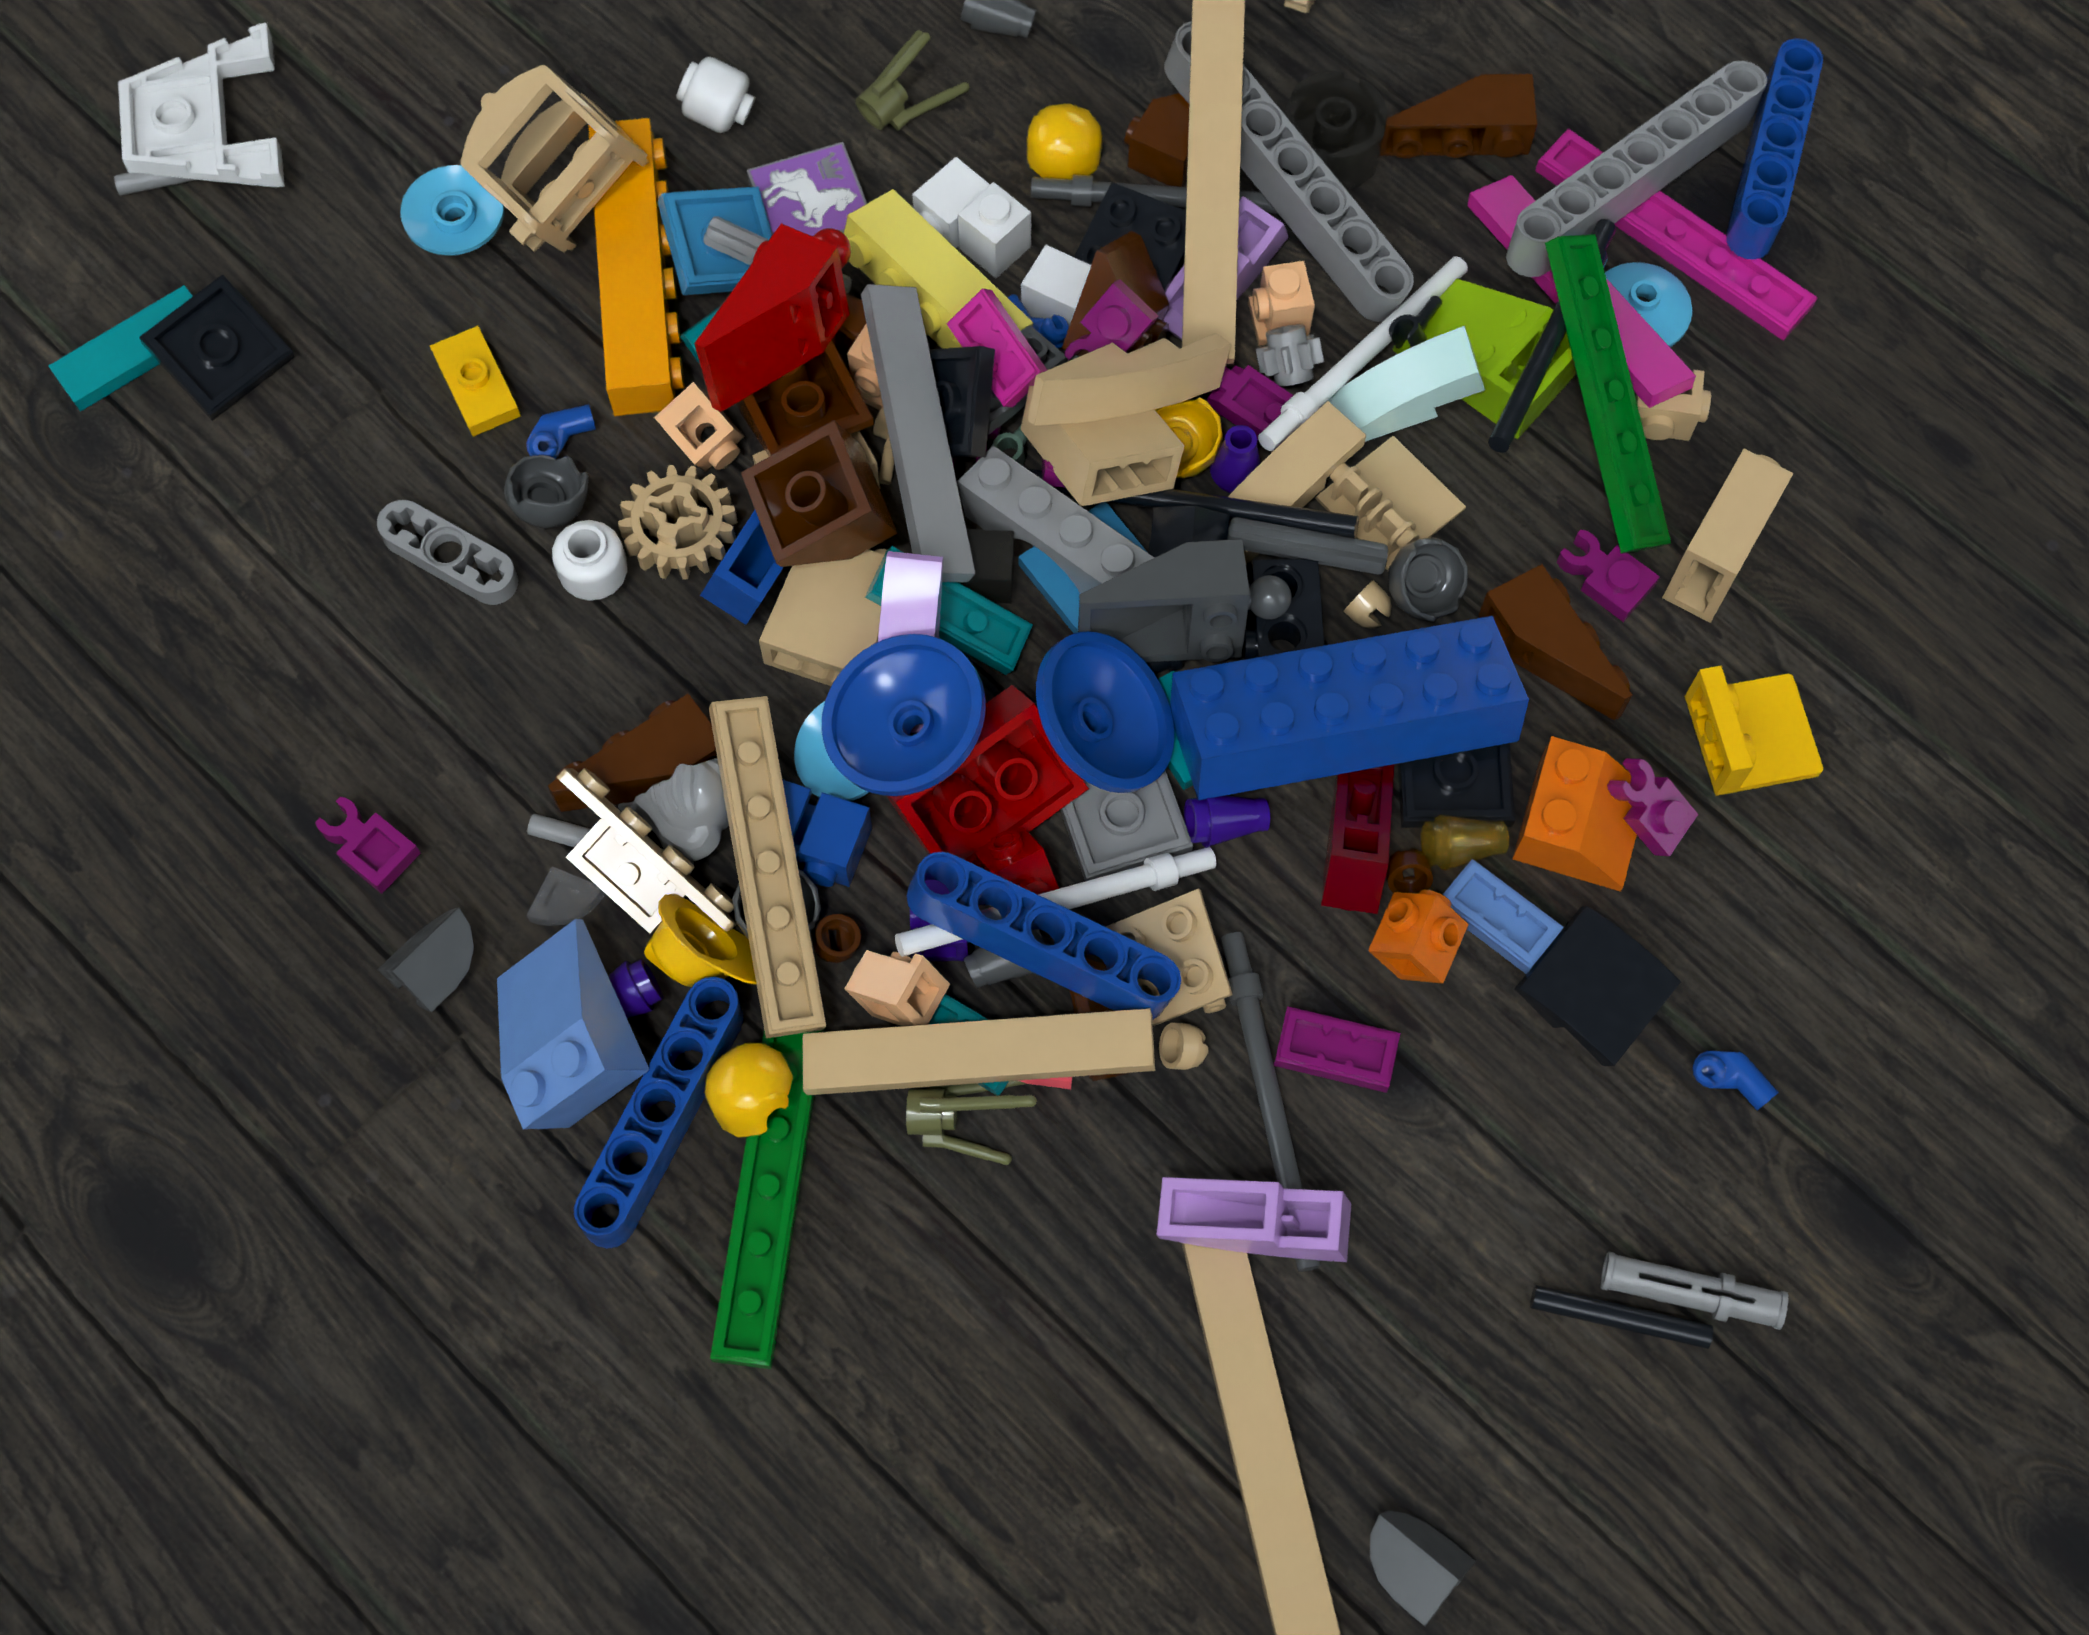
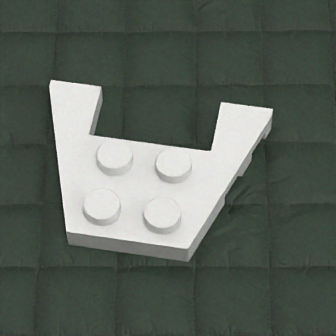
M267 23L248 28L251 36L229 45L225 38L208 45L207 54L183 64L180 58L177 57L118 82L122 160L129 173H145L157 176L267 187L284 186L282 151L276 137L227 145L222 80L229 77L275 70L272 36Z

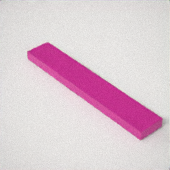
M1567 129L1539 159L1535 171L1557 186L1604 152L1570 129ZM1661 191L1655 193L1614 223L1623 232L1783 341L1812 309L1818 298L1762 259H1744L1736 255L1729 248L1725 234Z
M1511 175L1471 192L1468 207L1508 250L1518 215L1535 200ZM1552 270L1539 277H1532L1553 302L1557 304L1559 299ZM1606 278L1634 392L1648 408H1651L1692 389L1696 375Z

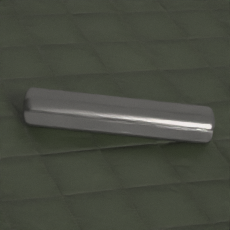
M1239 517L1232 518L1227 540L1242 539L1244 551L1289 559H1309L1318 561L1322 565L1377 575L1384 572L1389 552L1388 546L1384 543Z

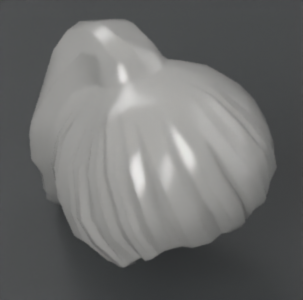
M717 758L697 765L679 764L670 779L652 785L645 793L636 796L633 802L620 803L618 805L621 812L626 806L633 809L652 827V831L656 834L664 849L671 845L689 861L696 862L710 855L719 845L722 830L729 826Z

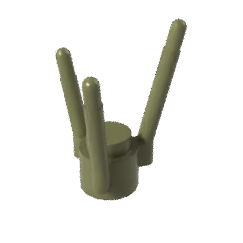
M917 30L876 81L855 99L856 106L862 116L876 129L882 130L890 123L899 131L911 119L969 91V84L963 82L905 109L904 103L908 100V95L903 86L897 81V78L929 42V33Z
M1009 1081L1005 1088L1025 1085L1026 1083ZM977 1083L909 1088L906 1108L907 1134L923 1135V1147L945 1148L983 1160L1008 1165L1012 1161L1009 1154L944 1135L945 1130L956 1129L957 1111L1033 1107L1036 1105L1037 1100L1032 1095L957 1097L988 1091Z

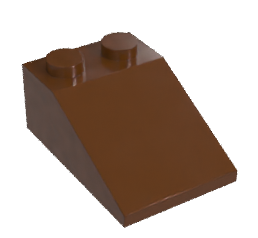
M832 340L822 354L736 403L743 418L769 457L833 420L849 434L874 425L873 417Z

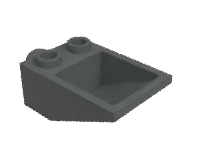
M1242 539L1186 542L1079 594L1078 632H1098L1114 637L1134 650L1145 662L1198 659L1219 662L1228 658L1242 656L1248 610H1251L1255 615L1263 619H1276L1286 613L1290 607L1292 596L1287 583L1273 575L1262 576L1256 579L1249 587Z

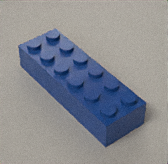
M1493 616L1173 672L1170 708L1174 729L1198 800L1517 742L1520 739L1529 698Z

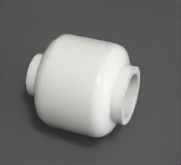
M707 57L699 64L693 61L690 63L680 84L676 99L683 102L682 112L684 116L715 132L724 133L731 128L734 121L744 125L755 97L747 94L749 88L747 74L716 58Z
M594 520L577 521L565 527L556 537L552 547L553 564L564 589L573 596L588 601L600 600L614 594L623 584L627 574V558L618 535L605 523Z

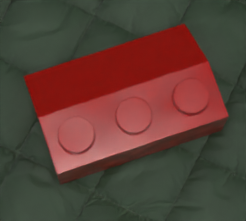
M1011 685L986 703L985 719L979 739L967 759L956 771L940 783L926 790L903 796H887V798L928 855L934 852H946L982 867L978 863L974 852L988 844L992 837L1001 832L1015 830L1019 827L1025 828L1029 833L1089 788L1084 780L1061 760L1051 746L1042 727L1036 705L1016 687Z

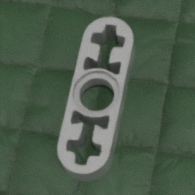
M409 500L393 501L380 511L377 518L378 531L387 548L395 554L484 604H501L509 600L516 592L518 587L517 573L511 559L502 551ZM412 521L416 532L423 537L421 544L417 536L407 530H401L397 534L394 526L397 523L407 525ZM452 541L462 546L460 556L452 562L441 563L433 559L435 549L444 542ZM474 559L478 568L488 574L493 575L499 569L502 579L499 582L489 580L484 584L480 573L472 568Z

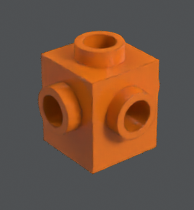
M1421 890L1419 894L1394 892L1368 951L1400 980L1443 984L1469 924L1451 908V901L1440 893L1432 890Z

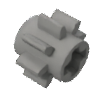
M1303 324L1283 326L1266 332L1267 346L1256 348L1260 373H1265L1266 376L1274 375L1275 383L1279 386L1300 384L1313 379V364L1324 362L1320 337L1314 338V334L1306 336L1305 325Z

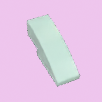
M1465 326L1424 341L1374 366L1344 385L1327 401L1366 434V442L1436 418L1438 415L1435 407L1485 391V387Z

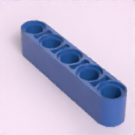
M1790 39L1781 45L1768 73L1766 86L1759 101L1726 234V242L1729 248L1736 255L1744 259H1759L1768 254L1788 213L1823 65V55L1820 49L1814 43L1805 39Z
M934 852L924 857L909 884L906 895L908 906L920 919L1113 1011L1150 1008L1153 1020L1160 1016L1180 989V971L1174 961L1167 956L953 854ZM937 880L942 882L948 888L949 894L941 895L934 893L927 887L925 881ZM985 904L993 906L999 911L1002 919L992 920L981 913L978 906ZM1039 929L1045 931L1054 940V945L1041 944L1034 938L1031 930ZM1091 954L1102 959L1107 970L1100 971L1091 967L1085 960V955ZM1138 979L1148 980L1153 983L1158 989L1159 996L1145 993L1140 988Z
M718 977L703 978L696 982L688 991L648 1065L650 1070L642 1076L576 1199L574 1206L575 1220L588 1240L598 1247L606 1249L618 1247L625 1243L633 1234L705 1098L707 1073L713 1064L731 1049L741 1030L744 1021L743 1010L737 992L732 984L725 979ZM712 1001H724L729 1004V1009L725 1015L714 1020L705 1019L701 1016L703 1008ZM694 1050L703 1054L701 1062L691 1070L682 1071L674 1067L677 1057L685 1051ZM669 1101L675 1104L674 1113L667 1120L657 1123L647 1120L648 1110L657 1102ZM634 1152H641L647 1155L646 1165L640 1172L632 1175L619 1172L620 1163L625 1156ZM606 1204H613L619 1207L618 1218L612 1225L605 1228L591 1226V1219L597 1208Z

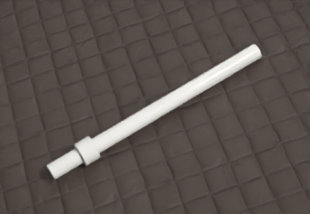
M1457 256L1449 260L1305 393L1297 392L1281 407V415L1258 435V440L1262 447L1268 451H1273L1311 417L1327 400L1392 342L1388 330L1393 320L1402 315L1410 314L1417 316L1433 295L1440 297L1456 279H1460L1467 273L1468 267L1466 262Z
M1210 847L1174 857L1169 853H1164L1146 858L1142 866L1038 895L1067 909H1073L1147 887L1157 891L1178 884L1179 878L1214 869L1216 867V857ZM994 907L981 910V913L989 919H1002L1001 914ZM932 924L895 935L896 947L902 957L963 940Z

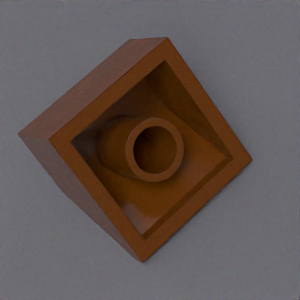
M1130 231L1096 251L1062 349L1066 350L1079 337L1091 334L1080 321L1108 288L1119 279L1159 316L1128 353L1166 337L1169 323L1163 320L1169 307V302L1140 234ZM1081 349L1077 356L1080 357L1089 353V351Z
M835 420L741 472L775 562L780 567L852 559L897 534L862 445Z

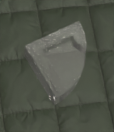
M552 866L527 913V917L530 922L539 925L559 926L568 924L574 919H581L590 913L600 903L605 893L596 884Z

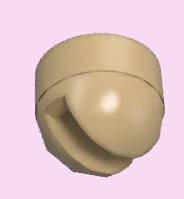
M1373 580L1355 597L1343 612L1361 627L1371 629L1381 626L1380 621L1372 613L1377 609L1389 617L1392 605L1385 590Z
M1185 1023L1167 1024L1162 1031L1159 1042V1054L1163 1065L1168 1069L1187 1070L1203 1063L1208 1054V1046L1204 1044L1206 1036L1202 1030Z

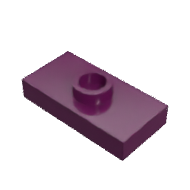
M1287 1006L1274 1066L1387 1093L1400 1033Z

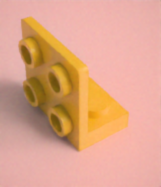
M1722 666L1699 670L1685 695V700L1715 796L1814 778L1822 773L1823 765L1793 675L1782 674L1727 684Z

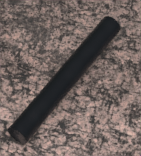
M1535 1285L1533 1288L1530 1302L1531 1309L1709 1349L1712 1342L1713 1325Z

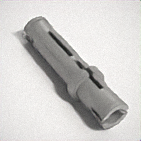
M1607 1252L1604 1260L1600 1289H1610L1659 1302L1712 1313V1319L1726 1322L1728 1317L1772 1326L1774 1329L1779 1330L1785 1322L1788 1309V1292H1778L1735 1282V1276L1721 1273L1716 1278L1667 1265H1659L1615 1255L1613 1252Z

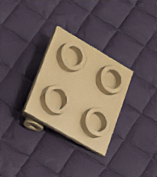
M1394 436L1355 466L1350 468L1346 463L1340 464L1330 475V479L1334 483L1316 496V500L1328 512L1359 516L1356 539L1384 543L1388 546L1387 570L1401 548L1415 540L1432 537L1466 509V506Z
M1200 889L1193 890L1106 926L1167 956L1174 961L1180 971V989L1160 1016L1152 1020L1153 1026L1203 1007L1205 1013L1217 1012L1226 1007L1224 998L1233 994ZM1138 979V984L1145 993L1159 996L1158 989L1153 983L1148 980Z

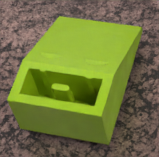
M1456 279L1440 296L1442 305L1428 322L1424 333L1427 340L1465 326L1485 391L1461 399L1497 424L1553 309ZM1567 332L1515 435L1516 439L1526 431L1577 374ZM1406 340L1400 349L1394 346L1393 351L1398 354L1411 348L1408 340Z

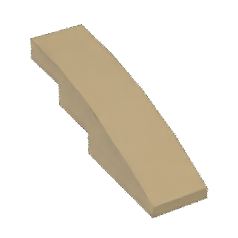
M1217 333L1182 348H1178L1169 340L1163 338L1130 353H1126L1114 343H1110L1037 374L1027 421L1034 426L1091 422L1134 415L1181 403L1220 388L1231 343Z
M1327 401L1260 463L1228 497L1303 508L1325 488L1327 477L1340 464L1345 463L1364 446L1366 434ZM1244 551L1246 565L1259 553Z

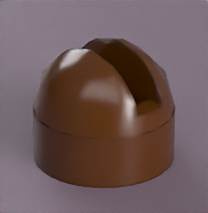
M1410 848V850L1402 852L1398 850L1389 858L1386 877L1392 893L1419 894L1421 890H1428L1433 883L1432 870L1424 853ZM1413 868L1414 876L1403 877V870Z
M831 914L826 916L819 922L813 935V946L817 955L829 963H841L850 959L860 944V929L855 921L846 915ZM828 930H836L838 951L831 950Z

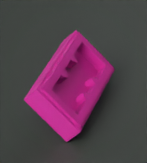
M982 288L946 323L962 347L983 346L995 349L992 391L1003 407L1013 408L1028 394L1029 386L1034 385L1036 375L1047 371L1045 365L992 290Z

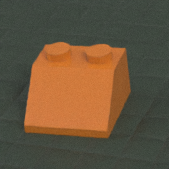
M1551 736L1538 764L1512 859L1621 892L1637 834L1623 819L1632 806L1628 801L1615 799L1610 794L1607 784L1610 780L1627 781L1630 784V772L1605 751Z

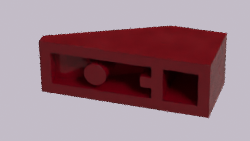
M1394 764L1336 775L1324 866L1321 906L1378 914L1389 863Z

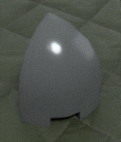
M459 907L451 909L435 918L411 937L377 969L398 990L404 986L417 999V1005L429 1012L434 1011L458 987L470 968L474 944L471 926Z
M1387 1511L1379 1514L1370 1534V1560L1379 1583L1396 1603L1424 1626L1437 1613L1454 1587L1460 1584L1476 1563L1473 1558L1429 1524L1406 1513Z

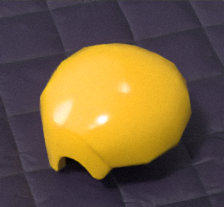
M1069 103L1056 104L1041 109L1038 115L1033 116L1027 135V161L1031 169L1042 178L1073 180V174L1090 175L1097 170L1102 150V131L1100 124L1089 110Z
M1199 397L1196 400H1186L1181 403L1154 409L1184 444L1176 478L1196 476L1213 464L1222 444L1223 435L1220 416L1206 400Z
M744 1043L726 1052L713 1064L706 1076L704 1093L716 1120L723 1130L738 1138L760 1135L768 1129L767 1118L770 1113L777 1108L786 1109L788 1107L789 1099L787 1095L790 1092L793 1075L781 1052L762 1043Z

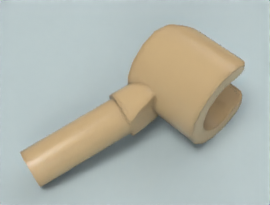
M881 408L875 420L873 434L886 439L879 473V483L888 485L891 484L894 459L884 409Z

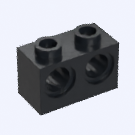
M1309 559L1253 560L1250 580H1248L1249 587L1256 579L1262 576H1277L1287 583L1292 598L1286 613L1276 619H1263L1255 615L1251 610H1248L1247 613L1251 614V629L1245 630L1244 660L1324 646L1318 561ZM1286 640L1295 648L1289 651H1281L1274 648L1270 642Z

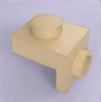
M1692 371L1696 375L1692 389L1651 408H1648L1636 394L1635 398L1646 438L1651 440L1670 438L1689 441L1697 423L1706 422L1711 403V391L1703 390L1704 371Z

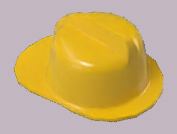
M665 894L658 901V912L662 922L646 944L644 954L649 961L671 979L684 986L692 987L703 978L718 977L725 979L728 976L745 983L756 984L750 944L746 936L734 929L726 932L703 910L678 895Z

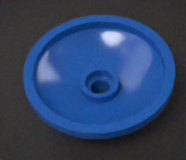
M1098 632L1074 633L1053 645L1044 656L1038 670L1036 699L1042 727L1057 755L1082 779L1106 791L1115 793L1134 792L1153 783L1162 775L1171 759L1174 747V723L1166 694L1151 668L1129 646L1114 637Z
M907 634L877 642L860 652L843 668L828 692L821 721L822 737L826 752L834 766L846 779L857 787L874 794L903 796L933 787L950 776L962 765L979 739L986 710L982 681L968 658L955 646L942 639L928 635ZM923 724L922 729L917 734L910 736L913 727Z

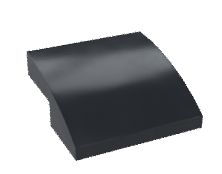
M1582 906L1516 986L1515 990L1553 1028L1564 1027L1602 1066H1615L1681 981L1626 932L1590 907Z

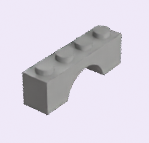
M992 446L986 452V456L981 457L957 481L965 517L1003 544L1010 538H1017L1041 550L1068 575L1080 594L1154 558L995 446Z

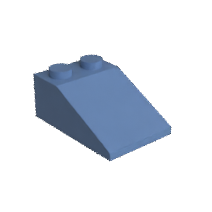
M574 919L497 978L501 1079L522 1129L569 1128L650 1070L583 919Z

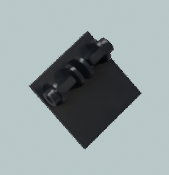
M1111 182L1074 258L1092 265L1097 250L1133 231L1141 235L1163 290L1166 293L1185 256L1186 211Z

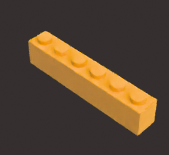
M650 118L614 121L648 154L646 159L649 162L642 167L633 160L594 205L606 390L614 416L660 412L676 398L675 389H684L681 357L673 358L672 344L681 343L679 319L677 312L669 313L668 300L677 299L674 268L665 267V256L671 255L657 203L662 193H669L667 181H659L658 170L667 169L666 152L663 138H654ZM588 125L590 140L596 131Z

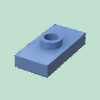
M1473 859L1443 894V896L1451 901V908L1469 924L1467 927L1468 931L1525 974L1531 970L1564 928Z

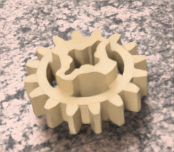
M668 465L667 477L661 479L653 471L648 472L649 485L644 488L633 483L630 489L634 501H621L620 504L624 519L618 521L622 538H626L624 544L628 555H638L640 567L644 571L657 564L660 578L663 579L667 578L671 569H679L682 579H688L690 567L696 565L704 574L709 572L707 559L712 556L722 560L726 555L722 543H733L736 539L732 525L738 522L735 507L730 506L732 502L728 489H718L716 476L712 473L702 481L699 480L695 466H690L685 476L678 475L674 465ZM700 500L705 503L713 515L708 514L707 508L698 506V501ZM643 528L648 529L650 536L658 538V544L649 540L644 534Z

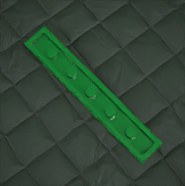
M1595 234L1558 236L1546 242L1545 245L1620 552L1623 554L1671 544Z
M824 1028L823 1030H820V1031H813V1032H806V1033H819V1032H824V1031H825V1028ZM764 1030L762 1044H766L782 1053L793 1075L790 1092L787 1095L789 1099L788 1107L786 1109L777 1108L770 1113L767 1118L768 1129L765 1133L746 1137L710 1355L712 1362L772 1369L814 1095H806L803 1091V1034L805 1033L766 1038Z

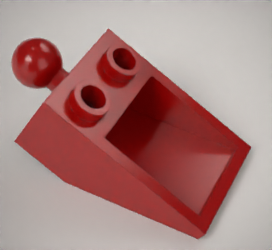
M781 223L769 241H764L759 245L754 255L753 263L694 343L713 409L720 412L726 410L824 352L850 314L841 268L850 259L851 245L844 233L834 228H825L810 236Z

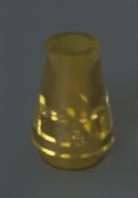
M1438 815L1434 821H1426L1421 830L1422 853L1428 859L1430 866H1439L1443 871L1467 864L1472 859L1477 861L1492 855L1506 854L1509 847L1508 829L1503 821L1490 822Z

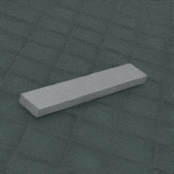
M867 284L861 293L912 554L943 557L942 582H969L975 575V569L916 287Z

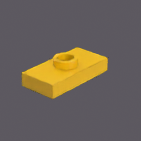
M479 326L430 345L435 360L472 437L521 417L519 409Z

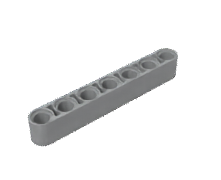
M1192 21L1184 23L1178 29L1164 63L1167 77L1188 103L1191 59L1188 53H1191ZM1243 64L1240 167L1356 310L1366 319L1374 322H1383L1403 303L1411 291L1414 283L1411 269ZM1249 129L1257 131L1262 136L1252 133ZM1281 168L1289 170L1294 175L1285 173ZM1313 207L1321 209L1325 214L1317 212ZM1345 246L1353 248L1358 254L1350 252ZM1377 285L1385 287L1390 294L1381 291Z
M1734 61L1727 64L1526 207L1518 215L1507 250L1506 259L1511 269L1527 277H1539L1551 270L1545 245L1546 242L1558 236L1591 235L1597 222L1601 219H1607L1616 223L1745 129L1751 123L1767 82L1765 72L1759 66L1747 61Z

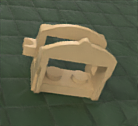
M546 65L538 66L518 75L502 86L496 93H486L481 99L482 110L476 117L467 136L461 157V166L518 219L509 232L522 245L526 244L535 252L544 242H547L564 253L567 249L572 251L577 246L569 237L570 233L634 160L644 167L649 162L646 159L648 154L596 103L584 94L576 91ZM554 91L563 100L540 113L525 128L506 160L500 180L487 168ZM587 123L596 133L590 140L585 141L576 149L569 165L556 180L551 181L542 189L539 199L535 203L526 195L527 192Z

